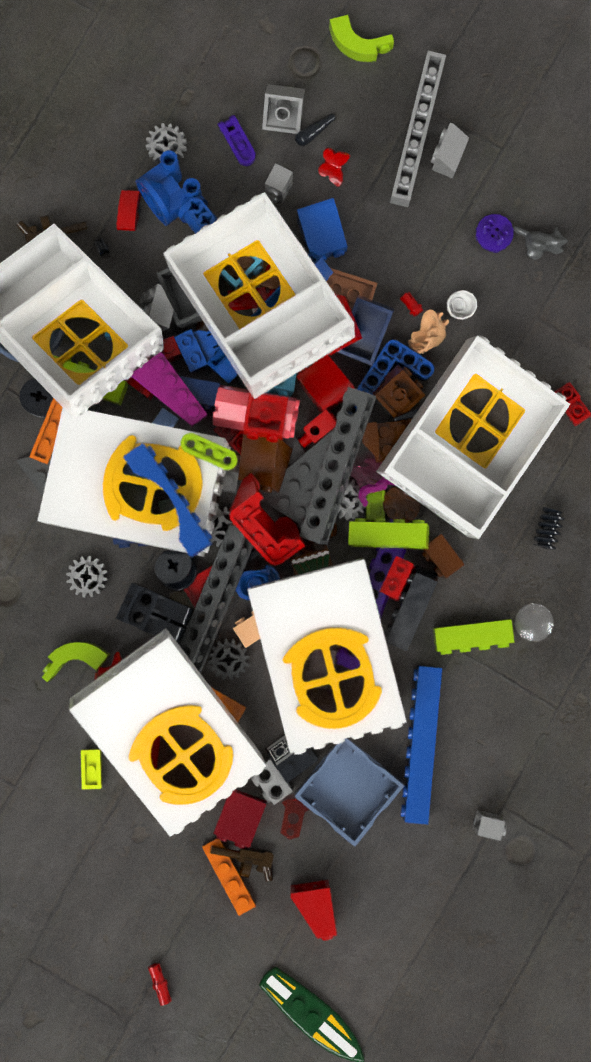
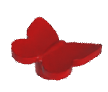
M326 148L323 151L325 162L320 165L318 173L322 177L329 176V180L337 187H340L343 182L341 169L349 160L350 154L342 151L335 152L331 148Z

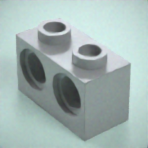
M275 163L265 182V192L270 201L283 204L293 184V172Z
M269 758L265 761L266 767L264 769L268 770L271 776L268 779H263L259 774L252 776L251 779L257 787L261 786L264 791L262 795L268 803L272 802L275 805L293 792V788L289 782L286 783ZM275 785L280 786L282 792L278 795L271 792V788Z
M477 810L472 829L479 836L501 841L502 836L506 834L507 825L500 815Z

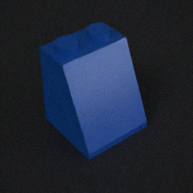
M334 198L297 210V223L308 255L313 252L326 261L328 257L334 256V258L343 256L344 252H347V243Z

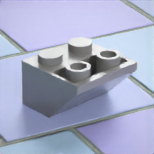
M453 123L449 124L448 129H443L431 163L434 164L433 171L450 178L454 177L469 137Z
M156 284L142 293L140 303H142L141 309L163 332L170 327L174 309L162 286Z

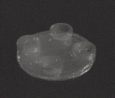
M532 603L525 605L515 616L517 632L527 641L537 642L545 639L553 629L552 614L541 604Z

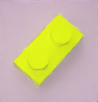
M101 749L81 750L82 789L102 788Z

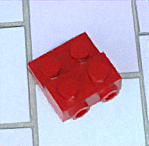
M249 392L243 435H247V438L251 440H258L259 437H264L267 441L273 443L278 442V439L283 440L288 397L262 394L254 399Z

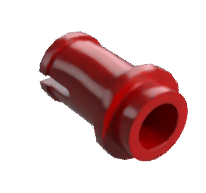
M410 292L405 293L400 298L410 311V315L416 317L423 311L422 304H418Z

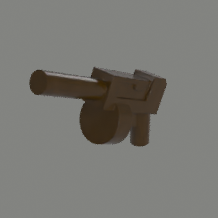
M49 216L40 217L43 231L51 226ZM23 221L16 225L25 235L27 243L43 232H36V226L27 227ZM86 222L59 229L67 235L86 230L87 225Z
M216 846L210 847V854L237 858V861L241 862L240 876L249 877L253 864L258 865L256 868L257 872L264 873L266 882L273 880L271 866L274 855L271 851L263 850L262 852L247 848H239V851Z

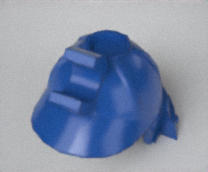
M266 565L261 570L244 571L236 587V592L241 598L250 600L249 587L280 580L279 573L269 565Z

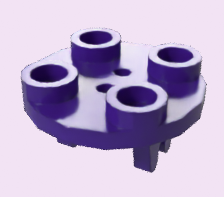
M491 214L485 216L479 222L475 238L483 249L498 253L510 245L514 230L511 222L506 217L500 214Z

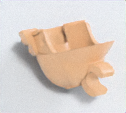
M429 309L423 314L420 330L412 332L411 340H407L411 350L423 354L443 342L446 338L445 326L449 323L448 319L441 321L443 312L436 313L434 310Z

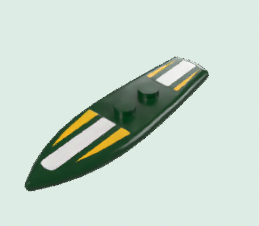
M277 967L271 968L263 976L259 984L260 988L307 1037L338 1057L355 1062L365 1061L355 1035L345 1021L329 1005Z

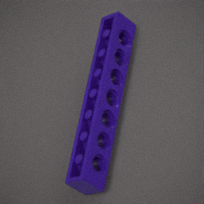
M376 548V551H378L377 556L370 563L369 569H371L369 579L372 591H378V597L375 599L380 620L389 596L379 592L385 579L382 582H377L376 576L378 573L384 572L386 578L395 557L404 558L407 550L405 548ZM390 554L392 556L391 562L384 564L383 557ZM344 646L342 649L339 648L336 655L338 660L336 664L352 670L360 667V661L355 654L352 655L350 650Z

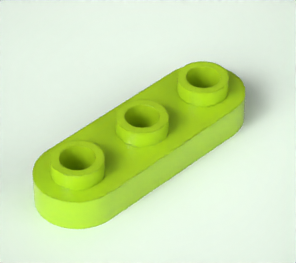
M194 433L185 434L181 439L182 449L194 457L223 470H232L237 465L236 454L223 446ZM194 441V447H188V442ZM207 449L213 450L211 456L206 455ZM226 457L231 458V462L229 464L224 463V459Z

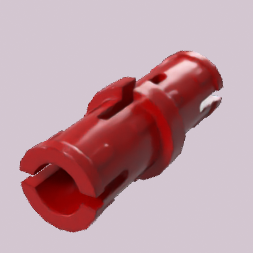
M160 963L152 964L148 967L153 982L152 987L157 993L160 1006H163L172 1001L167 987L168 982L164 978Z

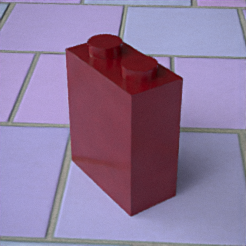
M237 789L233 790L232 794L226 799L213 834L217 835L216 838L221 841L227 842V840L235 842L234 845L239 848H250L267 801Z

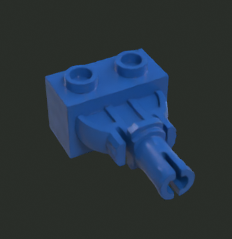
M190 329L174 337L191 373H196L208 367L207 362L220 349L210 331H194Z

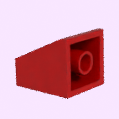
M328 355L317 360L310 367L299 371L296 376V380L320 413L326 409L332 410L342 403L343 395L348 387L355 389L353 384Z
M329 879L291 885V899L317 939L330 940L333 939V936H337Z

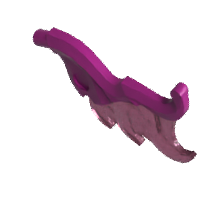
M365 459L364 462L369 464L368 467L353 466L350 475L357 480L360 489L358 498L364 507L368 505L366 495L386 490L388 485H394L376 472L383 462L376 463L374 459Z

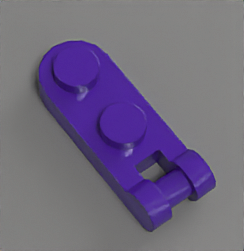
M235 115L230 116L229 120L217 123L219 130L240 165H252L256 157L255 151ZM233 126L234 130L229 132L227 129Z

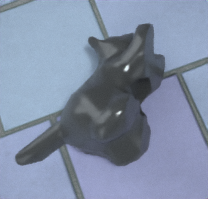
M517 226L513 227L517 234L525 237L526 254L534 260L541 258L545 251L553 254L562 253L564 251L562 245L568 242L567 238L561 235L558 227L551 234L540 231L529 232Z

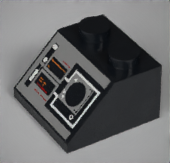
M285 734L265 748L286 783L319 760L312 748H307L306 752L301 754L290 753Z

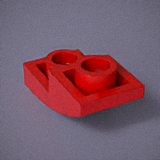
M121 190L117 213V230L136 231L139 219L138 207L141 199L139 191Z
M570 382L555 391V393L558 392L566 397L565 401L570 403L565 413L574 426L591 417V412L581 401V396Z
M216 426L213 431L218 436L225 438L229 445L241 455L243 431Z

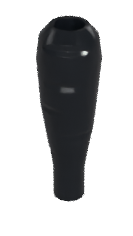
M331 113L327 117L299 131L295 136L296 143L303 147L309 144L330 123L336 120L334 114Z

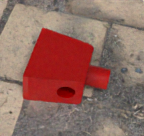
M324 410L303 428L306 433L299 437L298 441L304 448L312 442L317 444L335 428L337 418L330 410ZM318 427L320 432L315 435L314 429Z

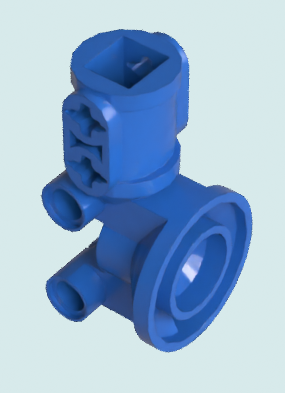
M168 150L163 152L160 157L161 163L136 179L137 188L143 199L165 226L180 218L196 234L202 227L217 221L218 218L208 207V202L202 196L198 180L194 178L187 179L183 183L182 189L178 185L182 179L178 157L174 151Z

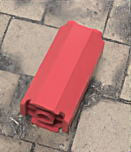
M220 385L214 406L216 407L215 412H213V425L243 430L249 390ZM264 393L265 395H273V396L287 397V396H282V395ZM288 397L283 438H294L300 400H297V398Z

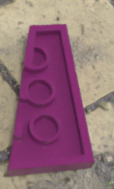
M162 352L143 364L142 368H138L133 372L131 376L192 427L208 416Z

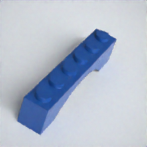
M142 443L124 455L123 458L134 474L155 482L170 497L179 518V541L189 556L193 558L212 545L210 541L212 536L206 528H201L199 525L201 520L195 511L191 513L188 506L190 503L184 495L180 497L176 491L179 487L173 478L168 479L165 474L168 471L163 463H157L154 458L156 453L151 446L147 447Z

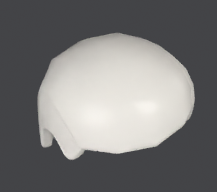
M466 290L452 293L446 303L447 311L451 317L458 320L471 317L477 309L475 296Z

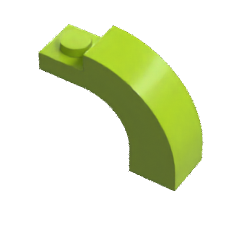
M348 15L330 19L329 29L335 45L343 54L351 59L361 62L377 61L378 53L385 54L393 49L394 39L392 34L375 39H363L352 30Z
M89 642L65 644L48 656L53 663L47 664L43 670L45 674L41 678L47 682L52 681L63 665L73 659L84 661L93 669L98 670L111 654L100 646Z

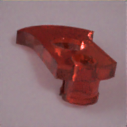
M288 799L282 802L285 807V813L280 833L287 839L292 840L299 838L304 814L310 809L298 799ZM291 813H295L299 817V821L296 824L288 822V815ZM289 829L294 831L292 836L287 834Z

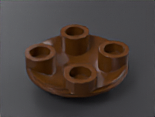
M397 486L389 489L384 496L383 510L389 519H401L407 523L415 519L420 511L421 503Z

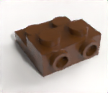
M397 365L384 377L386 381L372 393L393 417L406 414L425 396L421 390L423 386L417 379L413 381L410 378L412 374L405 366L401 368Z

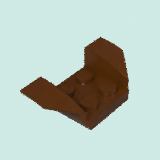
M413 418L378 424L377 422L367 423L362 443L375 456L376 463H381L385 460Z

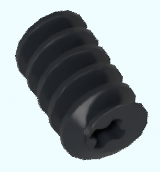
M543 507L542 511L546 514L540 515V518L544 522H538V526L542 529H536L535 532L540 536L533 538L538 543L533 545L544 549L556 550L552 543L559 540L554 538V535L561 534L556 528H563V525L558 522L565 520V518L561 516L563 512Z

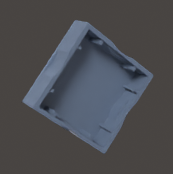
M345 738L344 742L333 745L297 789L294 797L313 813L325 819L336 832L355 847L371 828L377 816L389 806L402 790L404 784L352 740Z

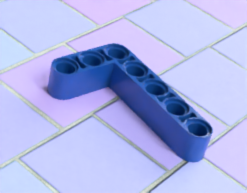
M390 340L380 352L357 390L372 394L382 384L384 377L390 372L394 364L399 365L401 368L405 366L413 376L420 380H428L433 375L434 365L399 341ZM395 346L398 352L391 354L388 351V347ZM410 356L413 358L414 363L406 364L404 358ZM379 362H385L388 368L386 370H380L377 364ZM426 366L429 368L430 373L424 375L420 372V368ZM375 378L377 385L370 386L367 383V379ZM354 406L353 410L357 411V406Z

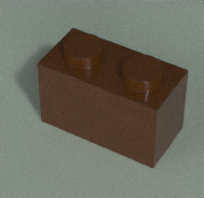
M442 534L429 542L428 549H422V556L427 562H432L435 566L433 570L439 578L443 577L446 579L465 565Z

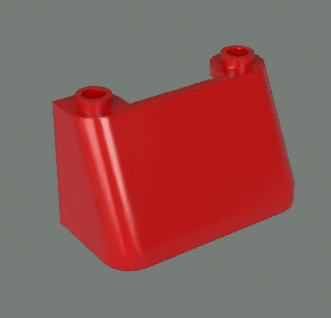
M250 473L240 483L229 511L230 520L268 563L280 565L302 549L305 544L303 538L300 537L298 525L291 518L285 516L274 522L259 505V502L263 499V495L259 492L260 484L257 478Z

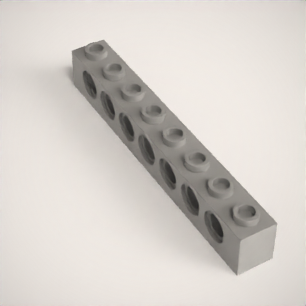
M432 51L427 52L390 200L392 204L404 207L409 206L446 58L445 54Z

